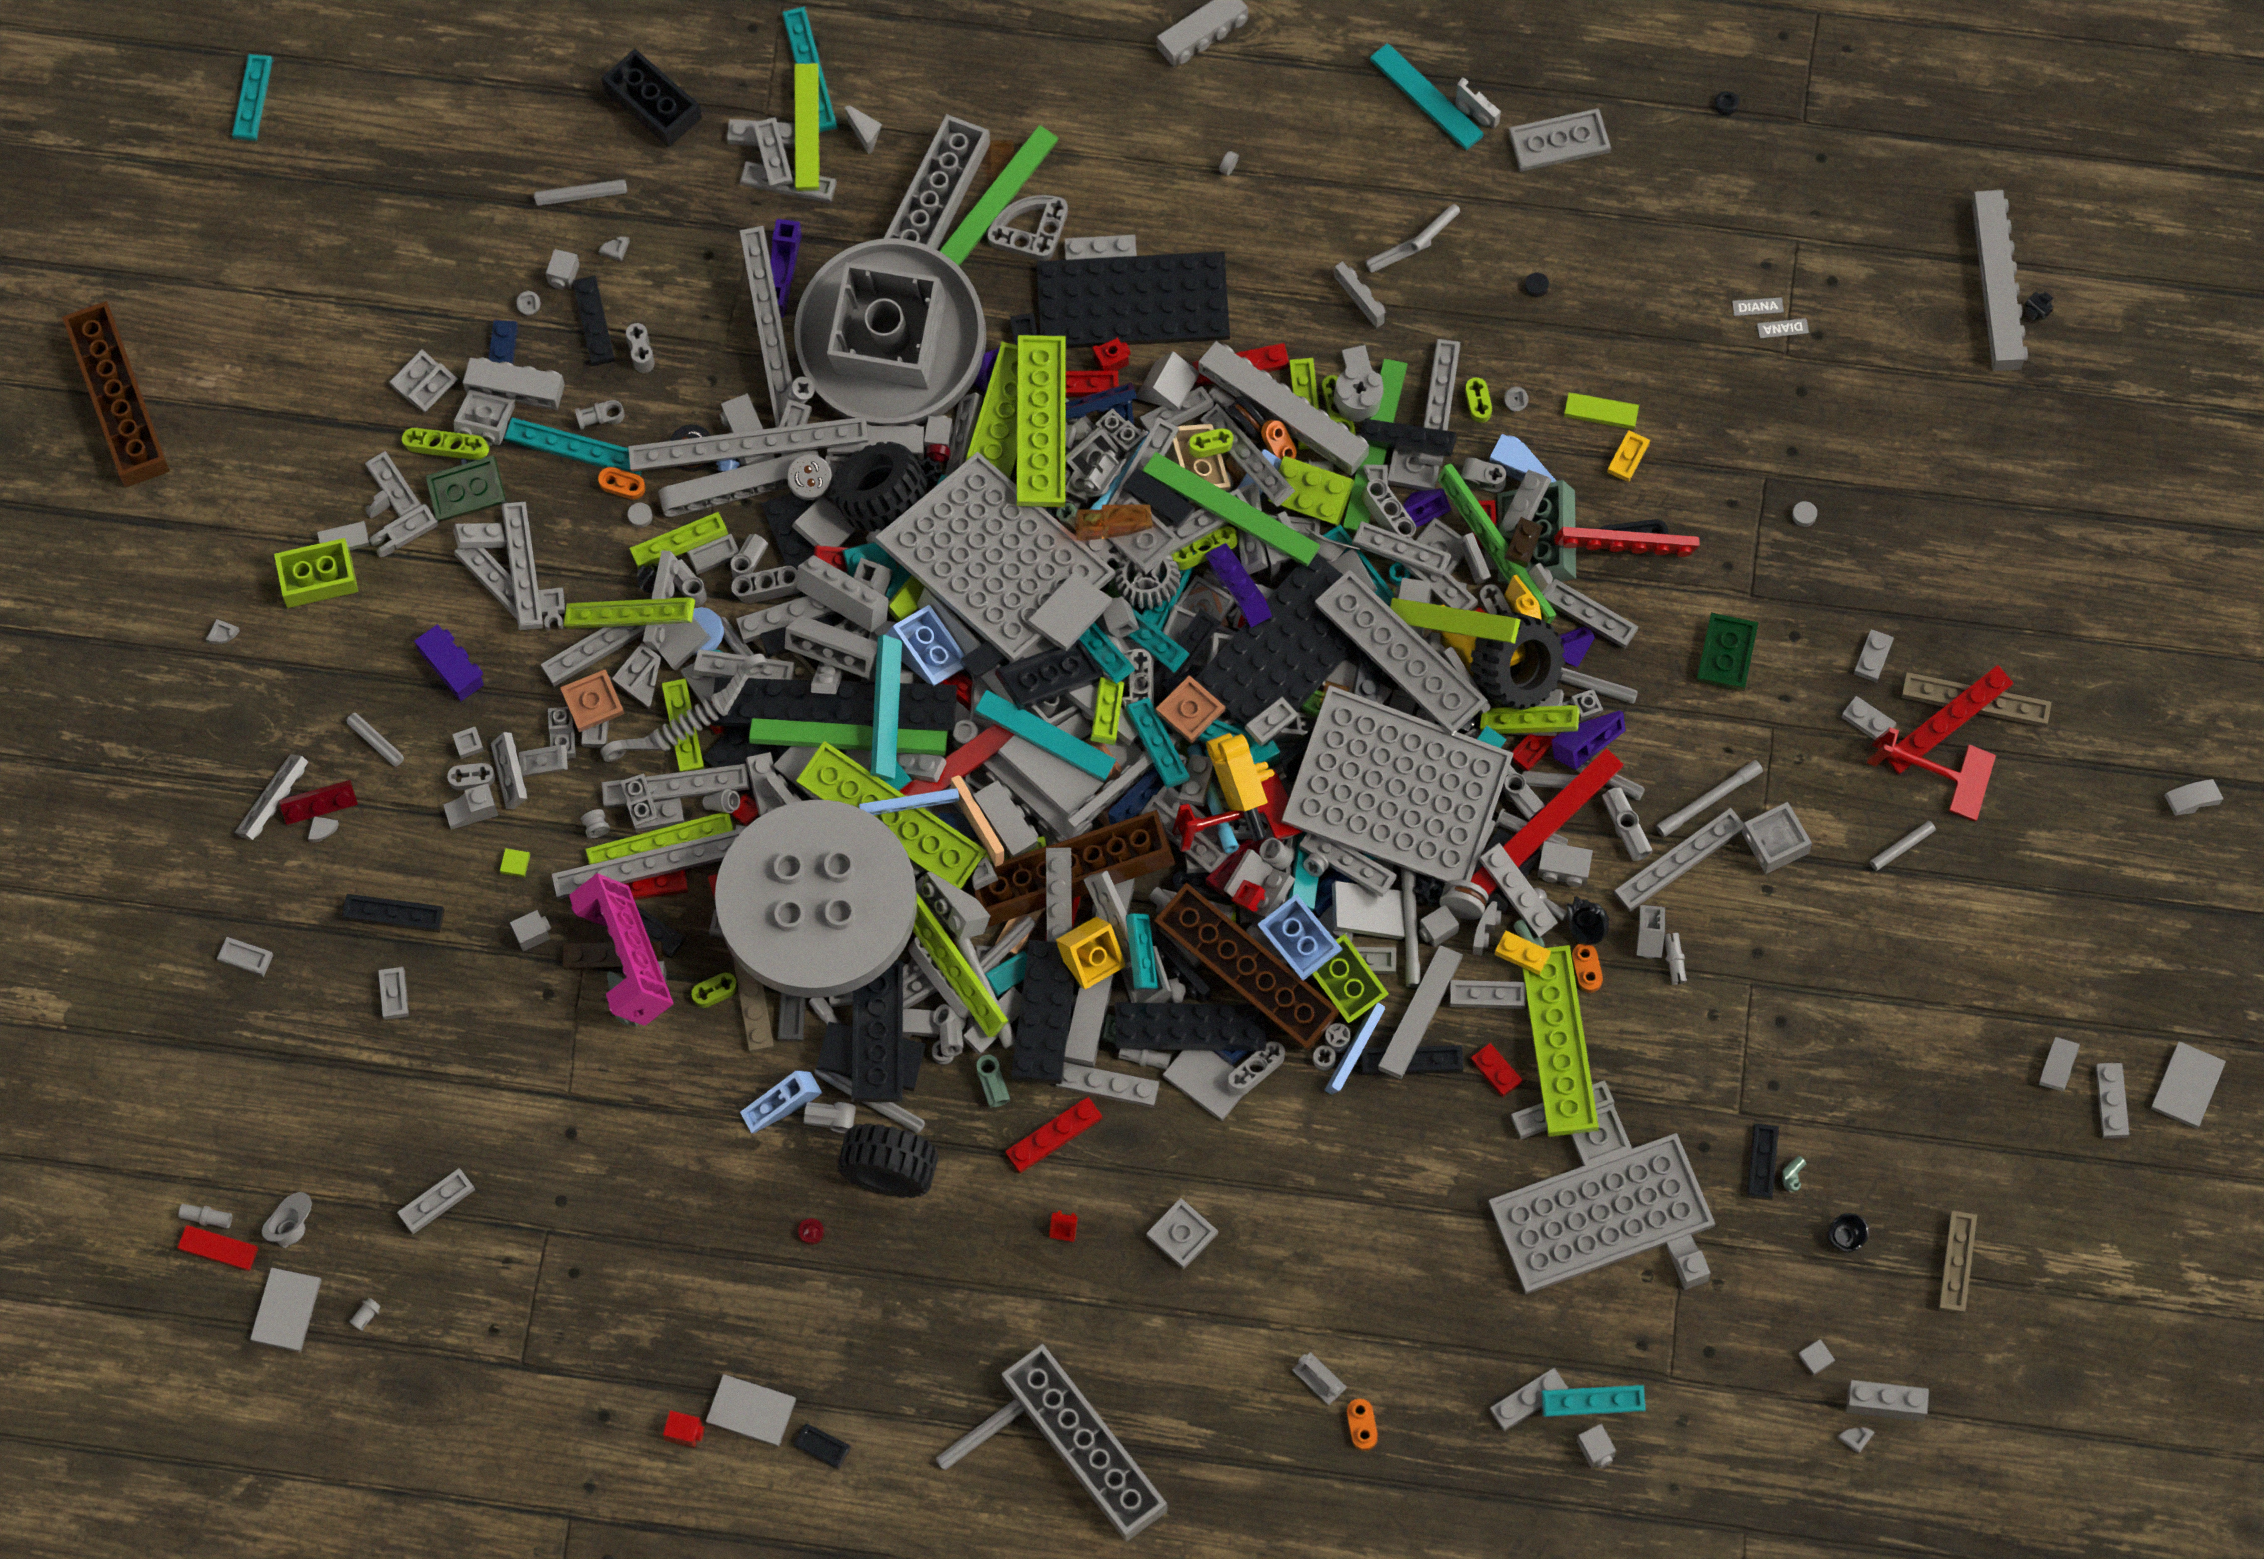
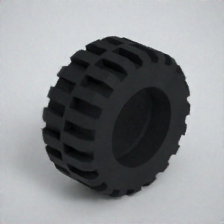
M890 441L886 444L884 442H876V445H867L863 450H857L852 453L853 456L846 458L843 461V465L838 467L835 472L836 476H833L831 483L833 500L848 524L856 529L876 532V529L882 531L923 498L927 488L926 476L910 449H907L902 444Z
M1521 613L1502 614L1501 616L1520 619L1515 644L1477 637L1475 640V650H1472L1471 653L1473 663H1470L1471 671L1474 672L1472 678L1476 685H1478L1481 693L1492 702L1520 710L1536 707L1541 704L1540 700L1545 701L1550 697L1549 693L1555 691L1558 686L1556 684L1558 679L1562 678L1563 672H1561L1562 666H1565V658L1562 657V653H1565L1564 646L1559 643L1561 638L1550 623ZM1524 643V665L1519 674L1512 679L1510 662L1515 650Z
M865 1123V1125L857 1124L852 1126L845 1133L837 1167L844 1179H848L850 1183L857 1184L863 1189L887 1196L915 1198L916 1196H923L931 1189L939 1155L935 1146L919 1135H914L909 1131H903L892 1126L887 1127L881 1124L872 1125Z

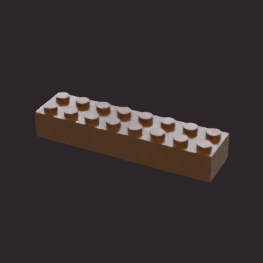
M105 301L63 316L62 319L124 487L126 488L170 472L108 302Z
M1154 810L1005 860L999 866L995 867L993 864L992 867L998 880L978 890L974 888L977 900L990 915L987 924L990 927L1047 907L1046 848H1071L1072 899L1089 893L1084 879L1089 875L1107 870L1115 885L1175 865L1164 823L1158 811Z
M1188 883L1180 889L1154 920L1157 926L1307 1051L1313 1047L1327 1028L1340 1015L1338 1008L1302 980Z

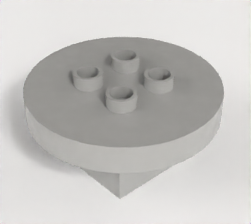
M889 238L871 240L852 246L829 260L815 274L805 289L798 306L794 326V340L798 360L805 377L813 382L814 392L820 400L836 414L845 419L866 417L867 424L871 426H907L909 424L919 426L927 423L928 416L935 417L936 415L946 413L971 388L979 373L983 355L985 354L986 324L978 295L969 278L956 263L942 252L925 244L906 239Z
M807 800L790 803L778 807L753 821L740 833L728 849L720 866L716 882L715 902L718 921L725 943L739 965L757 981L769 988L792 996L806 998L832 997L851 992L870 983L885 972L899 957L911 936L917 913L915 877L910 859L902 843L875 816L853 805L837 801Z

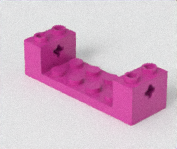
M596 873L569 895L572 910L578 917H583L608 927V933L613 938L616 946L615 951L620 957L623 965L622 969L627 978L606 993L610 1011L615 1016H620L631 1022L646 1026L674 1003L629 886Z

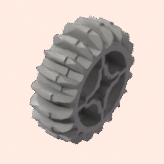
M1167 555L1147 574L1125 557V561H1120L1119 569H1116L1115 584L1118 594L1127 602L1130 601L1132 607L1139 604L1141 610L1145 606H1149L1152 610L1153 605L1157 604L1161 607L1162 601L1170 602V596H1176V589L1180 586L1181 575L1180 571H1178V564L1176 561H1173L1171 555ZM1136 574L1134 581L1130 584L1131 577ZM1166 574V578L1160 583L1159 581L1162 579V576Z

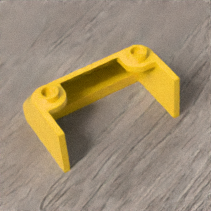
M1514 575L1504 595L1511 611L1542 619L1538 601L1518 575ZM1431 630L1432 632L1441 633L1440 643L1445 649L1453 647L1472 677L1474 672L1471 671L1470 663H1473L1471 653L1472 650H1475V640L1477 637ZM1524 643L1515 650L1510 666L1525 661Z

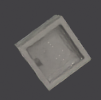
M1788 802L1745 822L1742 830V835L1765 874L1809 854L1812 845Z

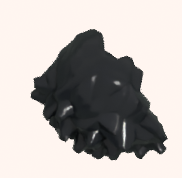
M1574 896L1572 905L1567 904V919L1570 922L1569 927L1572 937L1578 942L1589 946L1600 943L1610 930L1609 917L1604 908L1598 903H1591L1588 899H1580L1577 896Z

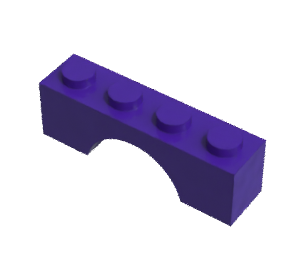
M776 219L772 238L771 268L780 316L785 318L802 233L800 222Z
M1227 543L1205 554L1214 576L1222 587L1226 586L1241 615L1251 628L1272 617L1263 594Z

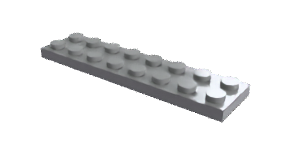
M1348 570L1315 600V606L1452 736L1487 704L1488 700L1351 570Z

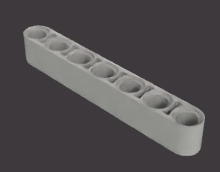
M807 450L664 487L658 492L663 513L667 517L678 516L789 487L787 473L791 463L802 455L813 454L819 456L818 451Z

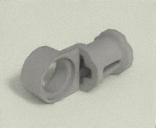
M615 400L599 404L595 403L593 407L583 410L575 409L581 430L587 425L598 422L600 424H618L625 416L623 406ZM611 408H618L620 410L619 414L615 417H609L607 412Z

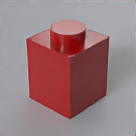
M670 1411L663 1433L665 1441L695 1448L697 1441L701 1442L704 1434V1427L700 1418Z

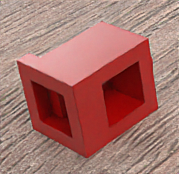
M1118 338L1099 347L1097 345L1092 347L1093 359L1100 371L1119 370L1129 365L1130 349L1126 342L1121 343Z

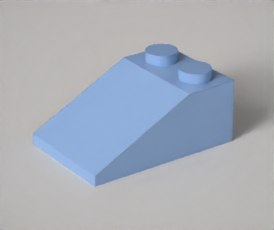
M930 605L893 625L885 634L902 641L901 661L928 684L935 686L964 669L960 664V660L965 654Z
M1295 894L1257 924L1266 938L1302 980H1305L1342 950L1298 894Z

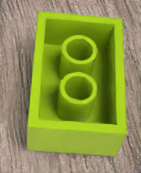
M1284 456L1278 472L1292 486L1295 492L1279 506L1339 526L1355 481Z
M345 538L274 554L282 595L287 608L358 592L350 549Z
M1344 933L1335 939L1342 950L1312 974L1340 1010L1346 1021L1350 1023L1389 995V993Z

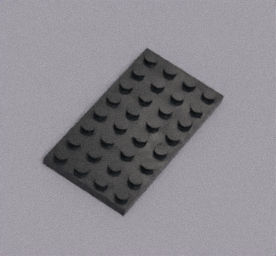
M1225 251L1037 261L1040 336H1066V349L1094 347L1096 345L1099 347L1116 338L1121 343L1126 342L1127 345L1230 340Z
M1317 553L1308 567L1300 563L1266 600L1272 617L1252 628L1246 622L1194 679L1225 706V713L1244 728L1250 721L1281 697L1298 712L1357 646L1315 606V600L1339 580L1343 574ZM1278 734L1267 741L1265 745L1268 746Z

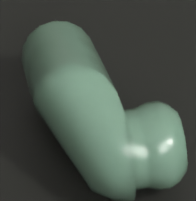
M1519 920L1514 924V929L1519 937L1545 948L1541 937L1533 939L1524 920Z
M1796 1156L1782 1171L1783 1186L1789 1192L1798 1191L1801 1187L1798 1172L1806 1166V1162L1800 1156Z

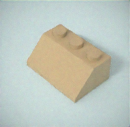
M1213 425L1176 426L1179 428V432L1165 457L1222 490H1229L1230 483L1221 454L1196 458L1189 452L1190 438L1195 434L1214 430Z

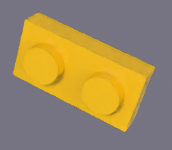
M1628 430L1607 473L1629 483L1650 444V440Z
M1505 931L1495 950L1496 956L1538 975L1541 974L1551 954L1550 950L1508 931Z

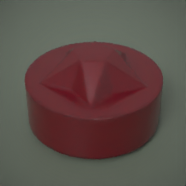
M931 444L927 447L926 457H930V460L934 462H947L950 458L951 450L942 444Z
M806 1219L799 1226V1236L805 1244L815 1245L824 1237L823 1225L817 1219Z

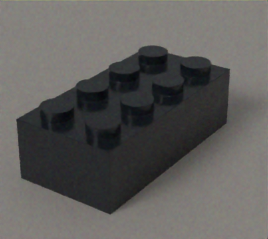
M636 48L601 77L604 91L668 148L702 119L700 105Z

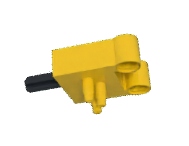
M1230 733L1207 741L1206 748L1214 765L1228 808L1230 810L1243 811L1253 841L1264 839L1266 833L1257 807L1268 803L1261 782L1274 776V771L1268 769V764L1265 761L1254 764L1249 745L1243 734L1233 737Z

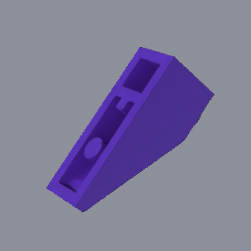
M1619 710L1579 723L1578 731L1561 732L1552 739L1554 759L1575 770L1626 731L1623 712Z

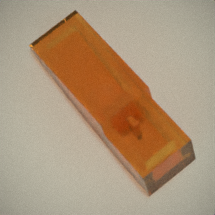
M1102 505L1101 510H1077L1075 516L1077 540L1119 537L1141 532L1153 526L1151 505Z

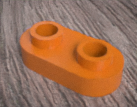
M1276 420L1267 421L1261 429V436L1268 451L1283 460L1287 450L1286 456L1295 459L1296 447L1285 425Z
M607 467L598 476L600 487L605 492L631 500L638 499L645 493L644 480L637 474L614 467ZM609 480H615L613 484L607 483ZM631 487H637V490L630 491Z
M1579 944L1572 953L1577 984L1582 991L1593 993L1600 989L1603 981L1597 951L1592 945ZM1587 952L1589 957L1583 958L1580 954ZM1592 975L1595 979L1589 981L1586 979V976Z
M1355 1399L1347 1408L1351 1439L1357 1449L1368 1451L1376 1445L1378 1437L1373 1408L1367 1400ZM1361 1407L1365 1410V1413L1358 1415L1355 1410ZM1366 1432L1370 1437L1364 1440L1360 1437V1434Z

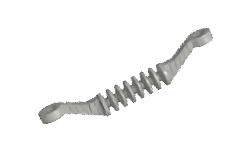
M755 654L744 660L727 687L721 692L711 695L713 703L708 699H704L703 705L705 708L700 704H696V713L692 709H688V718L684 714H680V723L676 719H672L670 721L672 728L668 724L662 726L664 733L660 729H655L653 733L645 738L617 740L606 744L600 750L603 759L606 762L617 760L624 756L627 750L668 751L670 750L669 741L674 746L678 745L677 736L682 741L686 740L685 731L690 736H693V726L698 731H701L703 729L701 721L706 726H709L711 724L709 717L714 721L719 719L717 712L722 716L727 715L731 708L730 706L734 703L748 677L762 672L768 666L764 655Z

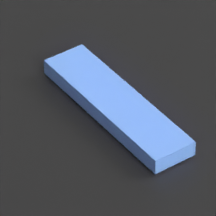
M958 788L863 803L859 804L860 809L871 815H879L959 802L958 800L960 799Z
M1376 1003L1369 1008L1324 1090L1329 1094L1333 1095L1339 1092L1385 1010V1007L1380 1003Z

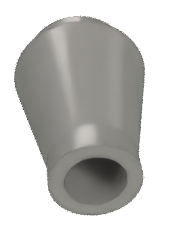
M731 789L706 795L703 798V806L706 810L732 813L740 805L738 793Z

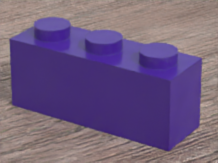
M437 624L414 642L418 652L461 702L484 685L481 678L483 672L476 663L472 665L467 660L469 656L462 646L456 647L453 643L455 639L447 629L442 630Z

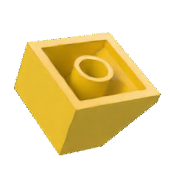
M1097 916L1056 939L1064 963L1085 990L1126 967L1111 924Z

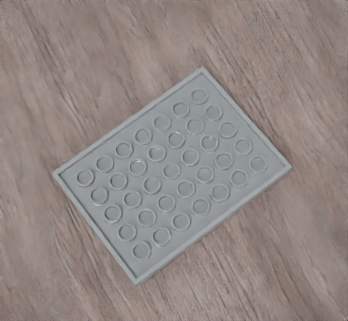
M978 452L875 537V542L1012 663L1016 662L1045 637L1028 625V620L1073 572L1098 589L1104 587L1116 574L1114 569L1042 507L1017 506V485Z
M1329 685L1281 823L1427 877H1435L1436 880L1443 881L1444 883L1455 879L1470 882L1514 753L1458 732L1452 736L1442 726Z

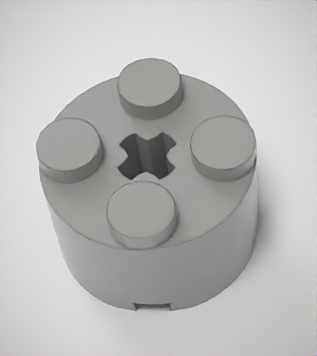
M1348 366L1338 377L1333 401L1339 410V414L1345 419L1354 422L1364 421L1365 418L1376 415L1381 405L1384 390L1381 375L1367 367Z

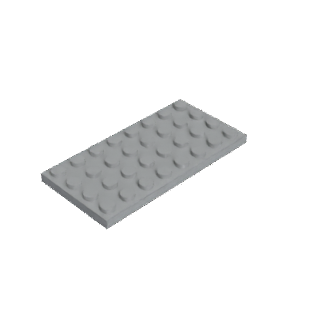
M1677 1133L1490 1199L1488 1202L1525 1295L1715 1226L1713 1217Z

